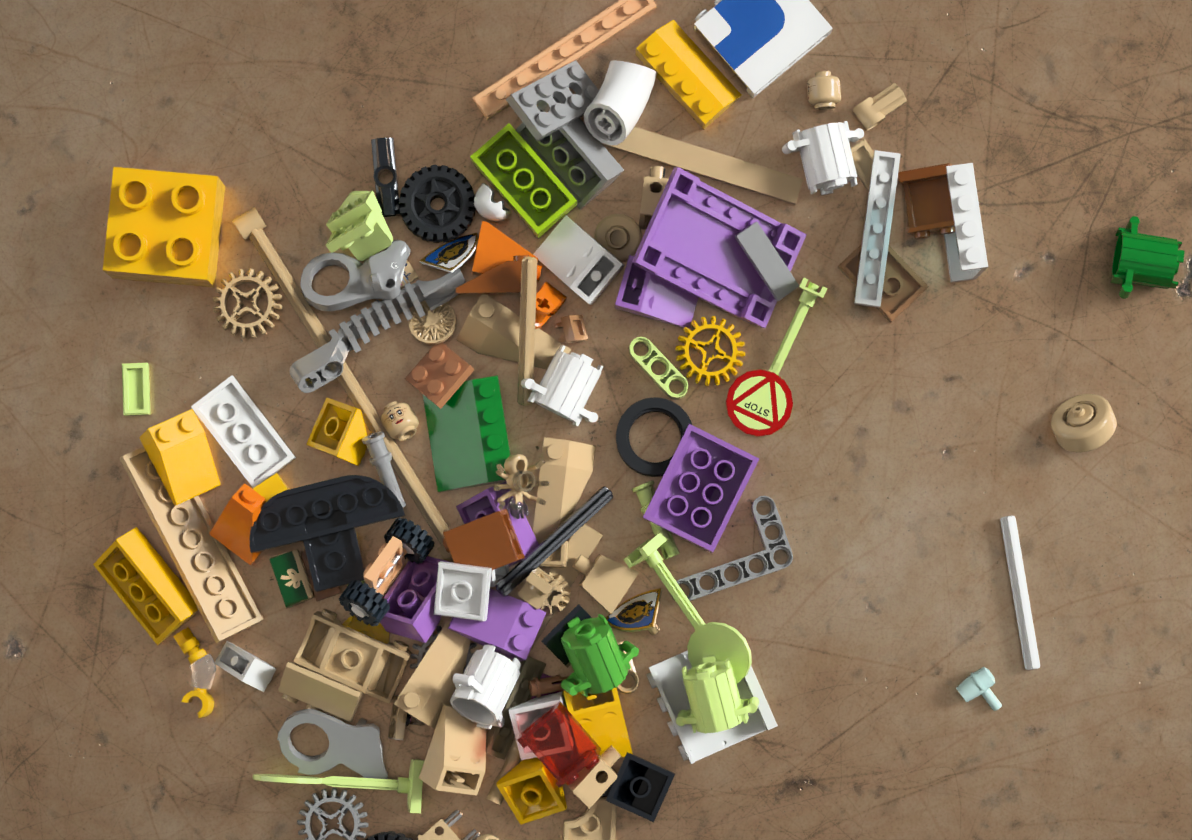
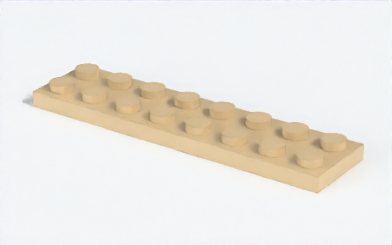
M144 447L122 456L120 461L215 642L218 643L261 622L263 618L226 547L209 534L214 525L199 496L175 506Z

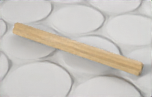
M531 256L523 258L521 264L517 402L524 406L532 404V402L528 401L532 390L523 388L521 381L524 378L534 379L537 259Z

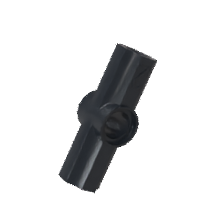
M394 138L371 139L374 167L373 177L376 199L382 210L381 213L383 217L399 216L401 213ZM384 171H389L393 174V179L388 184H382L379 181V176Z

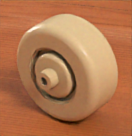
M1081 394L1066 400L1055 410L1051 420V427L1061 447L1071 452L1081 453L1092 451L1105 444L1114 434L1117 422L1111 405L1104 397L1096 394Z

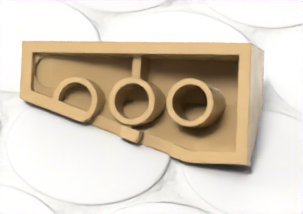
M482 293L468 315L456 340L478 354L519 362L520 316ZM539 328L535 329L534 367L548 369L556 351L563 344ZM566 346L563 352L569 354L571 349Z
M453 617L448 619L394 703V705L434 729L436 728L443 705L452 706L450 699L456 689L453 683V676L455 673L463 674L471 643L470 639L448 629Z

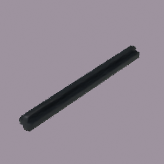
M605 486L600 488L496 584V590L502 596H507L613 498L611 490Z

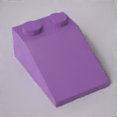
M427 556L423 563L419 564L408 561L384 597L387 599V603L390 604V609L380 623L387 632L423 643L427 642L441 619V615H434L438 562L448 561Z
M490 588L486 621L453 617L448 629L482 646L493 645L496 647L494 652L511 660L517 658L520 662L527 659L546 612L536 609L532 605L512 596H502L498 591Z

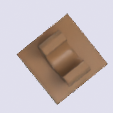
M582 315L562 317L561 322L555 325V329L563 328L565 334L564 337L558 338L559 342L575 343L588 340Z

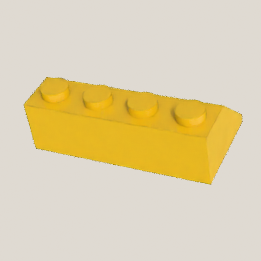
M674 20L656 30L636 48L635 55L647 68L657 72L656 78L703 129L707 128L742 96Z
M137 527L116 539L93 564L157 645L188 622L199 611L189 591Z

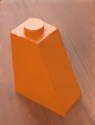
M482 221L472 274L480 276L506 261H513V256L529 255L537 259V281H540L542 266L538 265V258L490 223Z
M244 483L231 497L209 534L251 565L263 552L251 553L249 538L251 526L253 527L254 522H257L266 499Z

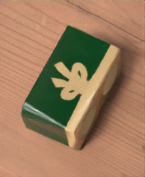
M298 550L269 557L287 609L314 598Z

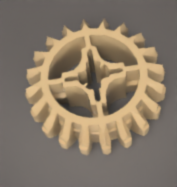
M250 268L248 276H245L244 270L239 269L238 278L231 272L229 277L232 281L228 283L223 278L221 283L226 287L224 289L220 287L215 288V291L221 294V297L212 298L213 302L220 303L219 306L213 307V312H222V314L217 316L216 320L218 322L226 320L222 326L224 330H228L233 326L231 329L233 336L240 329L242 338H246L247 331H250L252 338H256V329H259L264 335L266 334V330L263 327L265 324L270 328L274 327V324L270 321L271 317L276 320L280 319V316L274 313V310L283 309L281 304L275 303V301L282 299V295H273L279 287L277 284L269 287L273 281L270 276L262 281L264 272L259 271L257 276L254 277V269ZM246 283L259 285L256 289L253 288L247 293H243L236 288ZM264 291H266L268 296V307L265 314L258 307V301ZM230 294L237 300V306L231 316L227 309V301ZM241 295L244 299L246 298L247 300H251L253 298L254 301H251V303L257 311L255 312L253 309L248 308L247 306L242 309V306H244V304L238 296ZM247 314H253L259 319L249 324L236 322Z

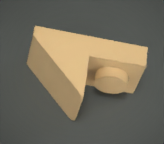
M538 567L527 577L526 583L518 595L530 605L539 609L559 582Z

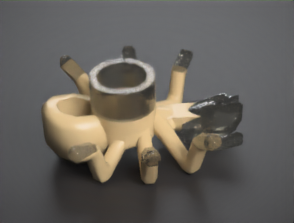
M513 454L506 459L504 468L501 464H497L498 470L496 474L505 479L507 484L494 485V491L511 489L497 499V502L500 504L498 506L500 510L505 506L504 500L511 496L513 498L509 500L505 509H507L508 514L510 509V514L515 519H519L520 516L524 519V514L525 516L529 515L528 506L525 504L523 496L527 500L541 505L546 504L545 500L527 493L534 486L549 485L548 481H536L534 474L530 472L540 468L545 464V460H540L535 465L528 466L526 456Z

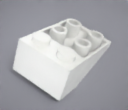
M567 215L533 254L590 305L596 301L625 266Z

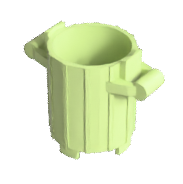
M715 655L702 658L703 663L689 670H687L686 666L682 668V678L691 709L679 711L676 718L677 725L691 724L693 733H696V730L701 733H715L731 729L741 724V722L746 724L749 719L748 713H755L759 705L757 697L740 699L729 658L726 661H716Z

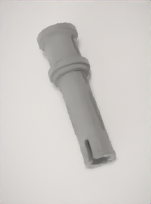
M375 432L362 438V442L367 445L371 456L369 459L370 464L376 466L381 483L388 487L398 498L402 507H405L406 503L390 463L392 454L388 452L383 439L385 437L384 432Z

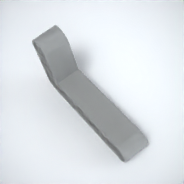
M760 496L754 500L751 506V512L764 550L677 580L678 585L685 584L688 586L689 595L687 598L689 601L779 571L791 564L793 560L792 550L773 499L768 496ZM760 501L767 502L770 505L769 514L760 515L756 510L757 503ZM772 525L779 530L777 539L770 540L766 537L765 529L767 526ZM777 550L786 552L788 559L785 564L780 565L774 561L773 556ZM756 558L763 563V569L760 573H753L749 569L751 559ZM734 567L737 569L739 575L736 581L730 582L724 577L726 568ZM708 575L714 580L712 589L704 590L701 588L699 581L702 576Z

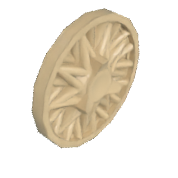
M612 214L599 222L595 230L594 239L622 262L628 260L629 255L634 256L642 240V233L639 225L633 218L625 214Z
M425 300L420 302L426 315L419 317L415 307L411 312L413 318L409 320V328L412 335L419 342L426 345H437L446 341L456 328L457 317L453 308L446 302L430 310Z

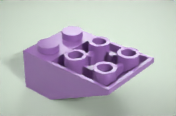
M629 255L615 303V309L690 329L698 297L639 268L632 263L634 256Z

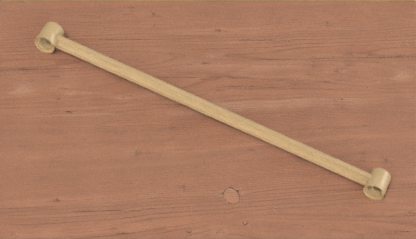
M253 207L232 220L244 240L250 238L317 347L320 348L330 342L331 338L262 230L267 226L256 208ZM344 361L343 372L337 379L355 408L361 410L363 420L370 432H384L385 437L383 439L388 452L392 454L390 463L440 542L441 546L437 549L445 561L453 563L451 553H448L443 545V538H445L443 532L450 530L394 439L388 436L378 413Z

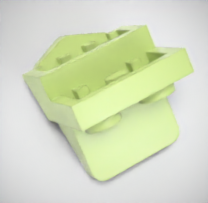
M373 190L370 192H350L339 210L332 213L326 224L332 232L326 243V247L331 253L340 248L341 250L349 248L357 260L364 261L392 244V234L381 213L382 210Z

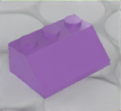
M493 486L456 506L464 524L507 509L524 556L526 557L539 545L519 502L515 504L513 496L504 500L505 505L503 507L497 502L499 497L511 489L495 490ZM523 559L510 563L509 567L521 562Z

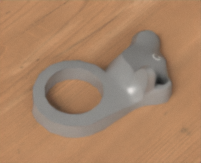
M397 239L384 251L373 255L363 264L344 253L321 254L313 258L303 269L300 280L302 294L307 303L322 311L342 310L375 298L395 299L400 295V285L405 264L411 250L406 242ZM326 266H340L349 272L350 279L347 286L336 295L323 296L312 289L314 275Z
M304 709L296 711L287 717L278 732L277 740H279L281 752L290 763L299 767L298 773L316 775L330 770L340 763L361 774L364 778L388 779V772L383 762L380 728L374 723L366 724L367 719L361 718L356 726H352L315 709ZM304 723L319 726L328 736V749L316 756L300 753L292 745L290 738L292 729Z

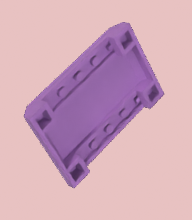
M674 167L632 263L745 322L760 328H766L777 301L734 236L752 223L758 222L789 271H791L807 234L786 223H780L707 185L700 181V178L679 167Z

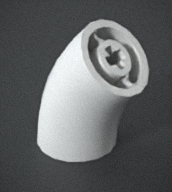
M617 60L610 61L604 82L584 113V122L594 138L607 145H618L626 139L638 122L650 97L657 75L655 70L634 63Z

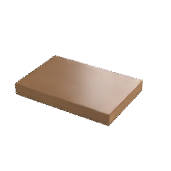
M862 244L838 265L842 273L855 286L857 284ZM888 246L881 306L876 308L891 323L929 286Z

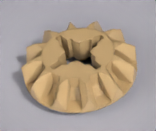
M549 572L547 574L559 582L554 591L561 592V594L553 596L551 605L546 600L539 609L546 612V614H556L568 605L571 592L568 582L562 576Z

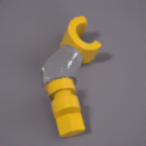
M187 627L173 636L183 653L189 655L188 661L191 664L189 667L192 671L191 686L194 687V690L188 692L181 702L191 703L195 697H199L202 701V709L197 713L198 719L209 716L214 708L213 697L207 692V689H211L216 673V664L211 654H207L204 649L200 650V642Z

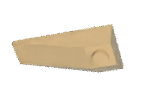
M544 437L541 457L544 464L540 466L539 481L541 485L538 486L537 497L540 498L539 503L536 502L533 533L538 543H541V540H545L572 515L593 472L595 445Z

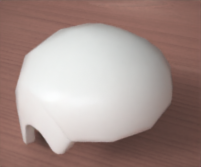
M482 183L474 197V206L477 212L490 221L498 222L507 219L511 211L504 207V201L495 202L493 200L494 190L485 183Z

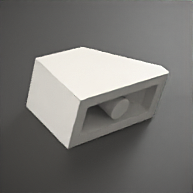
M226 641L214 664L237 679L263 692L276 671V668L229 641Z

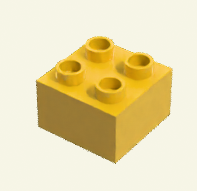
M113 167L103 271L112 279L215 288L225 185L219 177Z

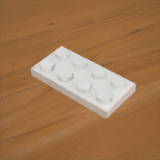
M233 375L191 406L253 488L296 458Z

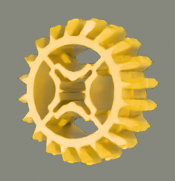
M715 316L711 317L710 324H707L705 317H701V326H698L697 322L693 320L691 322L693 331L688 327L683 329L688 337L680 335L678 337V340L684 343V346L677 345L675 347L676 351L683 352V354L676 356V361L685 360V363L679 368L681 371L686 368L690 369L686 375L688 379L693 374H696V384H699L701 377L706 378L705 386H709L710 379L713 378L715 385L719 386V377L722 376L723 380L728 382L730 379L727 372L734 376L738 373L733 368V365L737 367H742L743 362L736 358L745 357V352L737 350V348L744 347L745 343L742 341L736 343L735 340L741 336V333L736 332L734 335L730 333L735 327L733 324L725 329V319L720 321V325H716ZM715 331L708 342L693 340L701 332ZM721 335L729 341L732 356L720 349L719 340ZM716 340L714 351L717 355L714 357L712 354V357H709L707 363H705L707 356L703 348L705 346L708 348ZM689 347L694 348L702 356L699 368L690 359ZM717 360L728 363L719 371H706L712 361Z

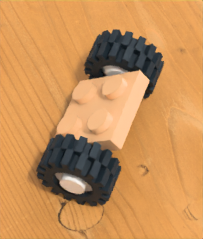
M397 518L384 535L386 543L381 546L378 558L374 563H370L364 571L365 583L363 584L359 580H352L339 597L340 604L344 606L346 611L350 612L351 616L357 617V620L360 622L362 620L366 625L378 626L390 609L387 599L382 597L404 568L405 559L408 558L410 562H415L416 564L423 563L435 546V542L432 541L433 538L427 535L428 532L426 530H421V526L418 524L414 525V522L411 520L408 522L406 518Z

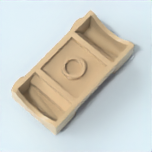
M323 609L322 612H315L293 662L390 704L412 654L408 650L409 645L395 640L394 643L385 644L340 624L341 621L337 619V614L330 610Z

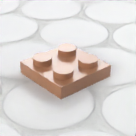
M439 343L433 345L406 376L405 380L441 409L475 369L446 345Z

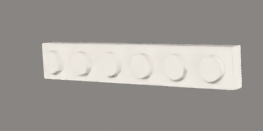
M874 151L854 304L878 308L881 306L901 155L899 153Z

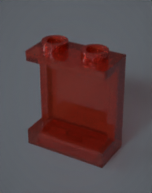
M561 701L522 731L517 739L523 748L528 746L556 778L555 784L559 788L565 783L567 786L572 784L579 777L578 772L585 767L587 770L592 768L599 761L600 746Z

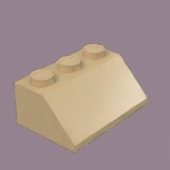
M287 662L278 689L279 692L284 693L283 699L295 704L300 700L307 703L306 709L324 710L344 723L346 720L349 722L353 721L364 695L361 691L294 662Z

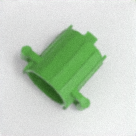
M601 614L596 618L580 621L579 617H576L567 623L569 629L564 632L561 642L574 672L561 682V687L572 696L580 692L585 697L588 696V693H605L618 687L626 679L628 669H631L629 661L639 654V649L629 641H624L618 645L608 621Z

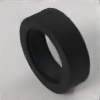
M646 398L631 405L621 416L616 431V445L622 460L632 470L645 476L660 477L664 475L672 457L656 463L648 462L638 457L632 450L629 441V432L633 423L646 413H663L675 421L682 439L688 425H692V422L687 413L676 403L664 398Z

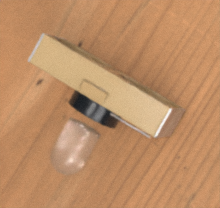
M394 695L388 738L403 740L405 727L409 723L423 726L425 723L394 705L399 697Z

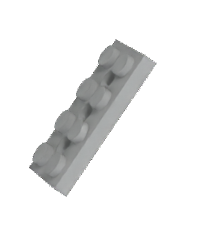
M575 60L511 94L506 101L534 138L539 141L584 116L587 107L594 100L599 90ZM569 88L573 89L576 94L571 93ZM553 97H556L560 103H557ZM537 105L540 106L544 110V112H541L537 108Z

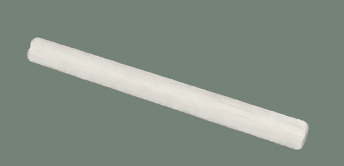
M1005 516L1000 519L1024 666L1026 670L1040 668V661L1015 516Z

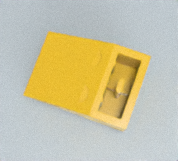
M613 688L605 693H588L587 697L580 692L572 696L568 692L563 691L580 757L591 748L601 755L611 745L622 757H625L627 752L633 754L617 688Z

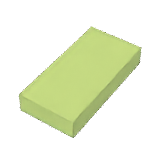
M149 363L122 364L123 415H151Z

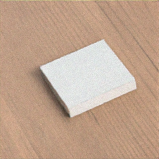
M443 561L438 562L434 615L486 621L492 568Z

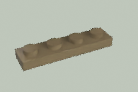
M527 656L526 660L520 661V676L502 711L504 718L503 727L492 726L486 734V754L505 760L515 737L508 710L531 700L529 681L533 680V677L540 679L546 663Z

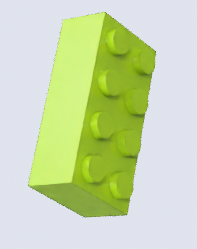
M510 123L470 156L473 165L538 239L577 206V200Z

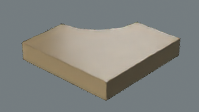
M600 797L590 809L587 808L580 816L564 820L563 840H615L617 806L607 802V797Z

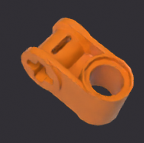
M545 282L536 293L535 329L541 328L552 315H555L567 299V296L548 282Z

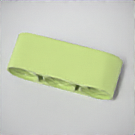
M645 337L633 339L630 343L629 354L634 362L670 399L679 400L683 398L688 390V382L685 377L650 340ZM638 343L645 344L648 348L647 354L644 356L636 355L633 351L634 346ZM655 362H662L665 365L666 371L662 375H656L652 372L651 366ZM672 381H680L683 384L684 390L679 394H674L670 391L669 384Z

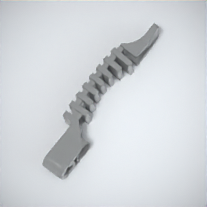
M458 268L453 273H448L432 281L417 280L413 284L409 282L404 285L405 288L400 290V295L395 299H383L379 303L375 301L371 303V308L367 309L365 307L360 310L361 314L358 316L354 314L347 323L345 321L340 323L338 333L335 329L330 330L329 334L332 338L330 342L291 365L289 372L298 388L304 393H310L340 376L343 372V363L348 352L354 350L357 353L361 350L357 339L361 338L364 344L370 342L367 333L371 331L374 337L380 334L377 327L381 324L385 330L390 328L389 319L392 318L395 324L402 322L398 315L402 312L407 320L412 319L413 316L409 310L412 306L415 307L419 317H422L426 314L420 302L425 300L430 310H433L460 294L456 293V288L466 283L461 270Z

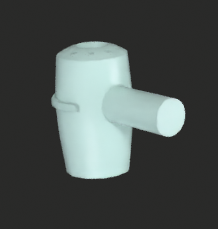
M985 667L974 673L972 672L969 677L956 687L966 702L982 695L993 711L998 710L1002 706L990 690V687L995 684V678L989 669Z

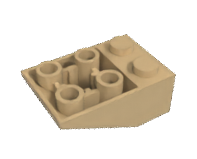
M443 705L419 779L437 791L477 796L486 767V729L478 728L476 722L461 716L452 706Z

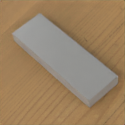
M758 222L752 223L734 236L776 301L781 300L799 287V284Z

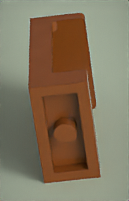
M949 163L898 172L899 181L904 187L909 223L907 233L912 236L915 235V239L930 237L931 232L940 231L941 235L955 233L946 166H952Z
M507 509L443 532L445 537L443 538V545L446 551L451 553L453 563L488 567L494 570L525 558Z

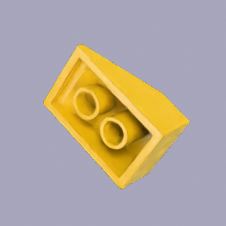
M193 409L148 428L139 437L175 506L221 485L205 432Z

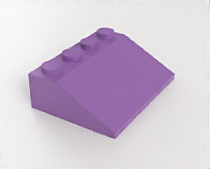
M689 424L643 518L713 553L759 458Z

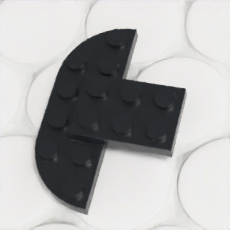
M342 476L289 489L273 496L262 506L257 522L255 521L253 527L251 526L249 538L250 551L255 553L303 541L315 592L348 585L352 580L364 581L363 574L365 568L355 528L405 516L404 509L398 498L388 487L366 476Z

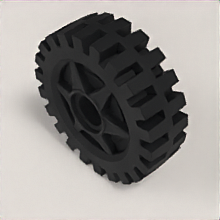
M431 165L430 167L425 166L421 170L415 171L405 181L399 197L400 213L405 225L414 235L427 242H449L451 239L458 238L471 225L476 210L474 206L475 194L469 181L462 173L445 165ZM435 198L443 199L445 201L444 207L440 210L432 209L430 206L432 200Z

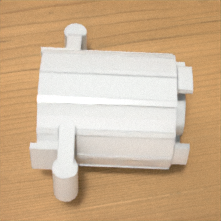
M844 121V123L820 125L801 132L798 129L792 133L794 140L783 145L782 151L784 154L800 151L811 195L816 193L817 189H820L821 195L833 193L834 189L843 187L847 182L851 183V187L858 184L849 142H856L864 136V131L860 128L850 131L847 121Z
M560 345L539 385L529 378H524L521 381L523 388L532 390L528 399L529 402H535L558 416L572 421V425L579 426L582 418L592 423L597 421L598 415L595 412L584 409L603 369L601 365H598L597 369L591 366L592 358L584 354L578 355L574 352H571L569 355L563 352L566 346Z
M484 645L483 649L476 650L464 673L454 674L453 683L456 689L450 699L452 707L461 716L476 722L478 728L491 729L492 726L503 727L504 718L502 711L520 676L519 669L521 667V663L517 658L511 661L505 656L494 652L496 647L493 645Z

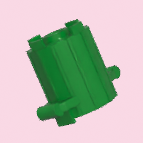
M1136 216L1130 218L1126 228L1119 227L1115 235L1118 238L1113 256L1111 283L1121 284L1119 296L1123 299L1129 297L1133 290L1132 284L1176 289L1178 282L1173 281L1174 275H1177L1179 264L1184 262L1185 251L1178 250L1182 242L1177 241V239L1138 233L1140 220Z

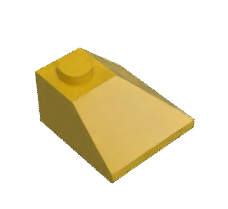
M326 397L306 445L359 466L367 448V445L362 442V438L367 436L361 410Z
M550 755L521 761L496 783L520 825L567 809L560 771Z

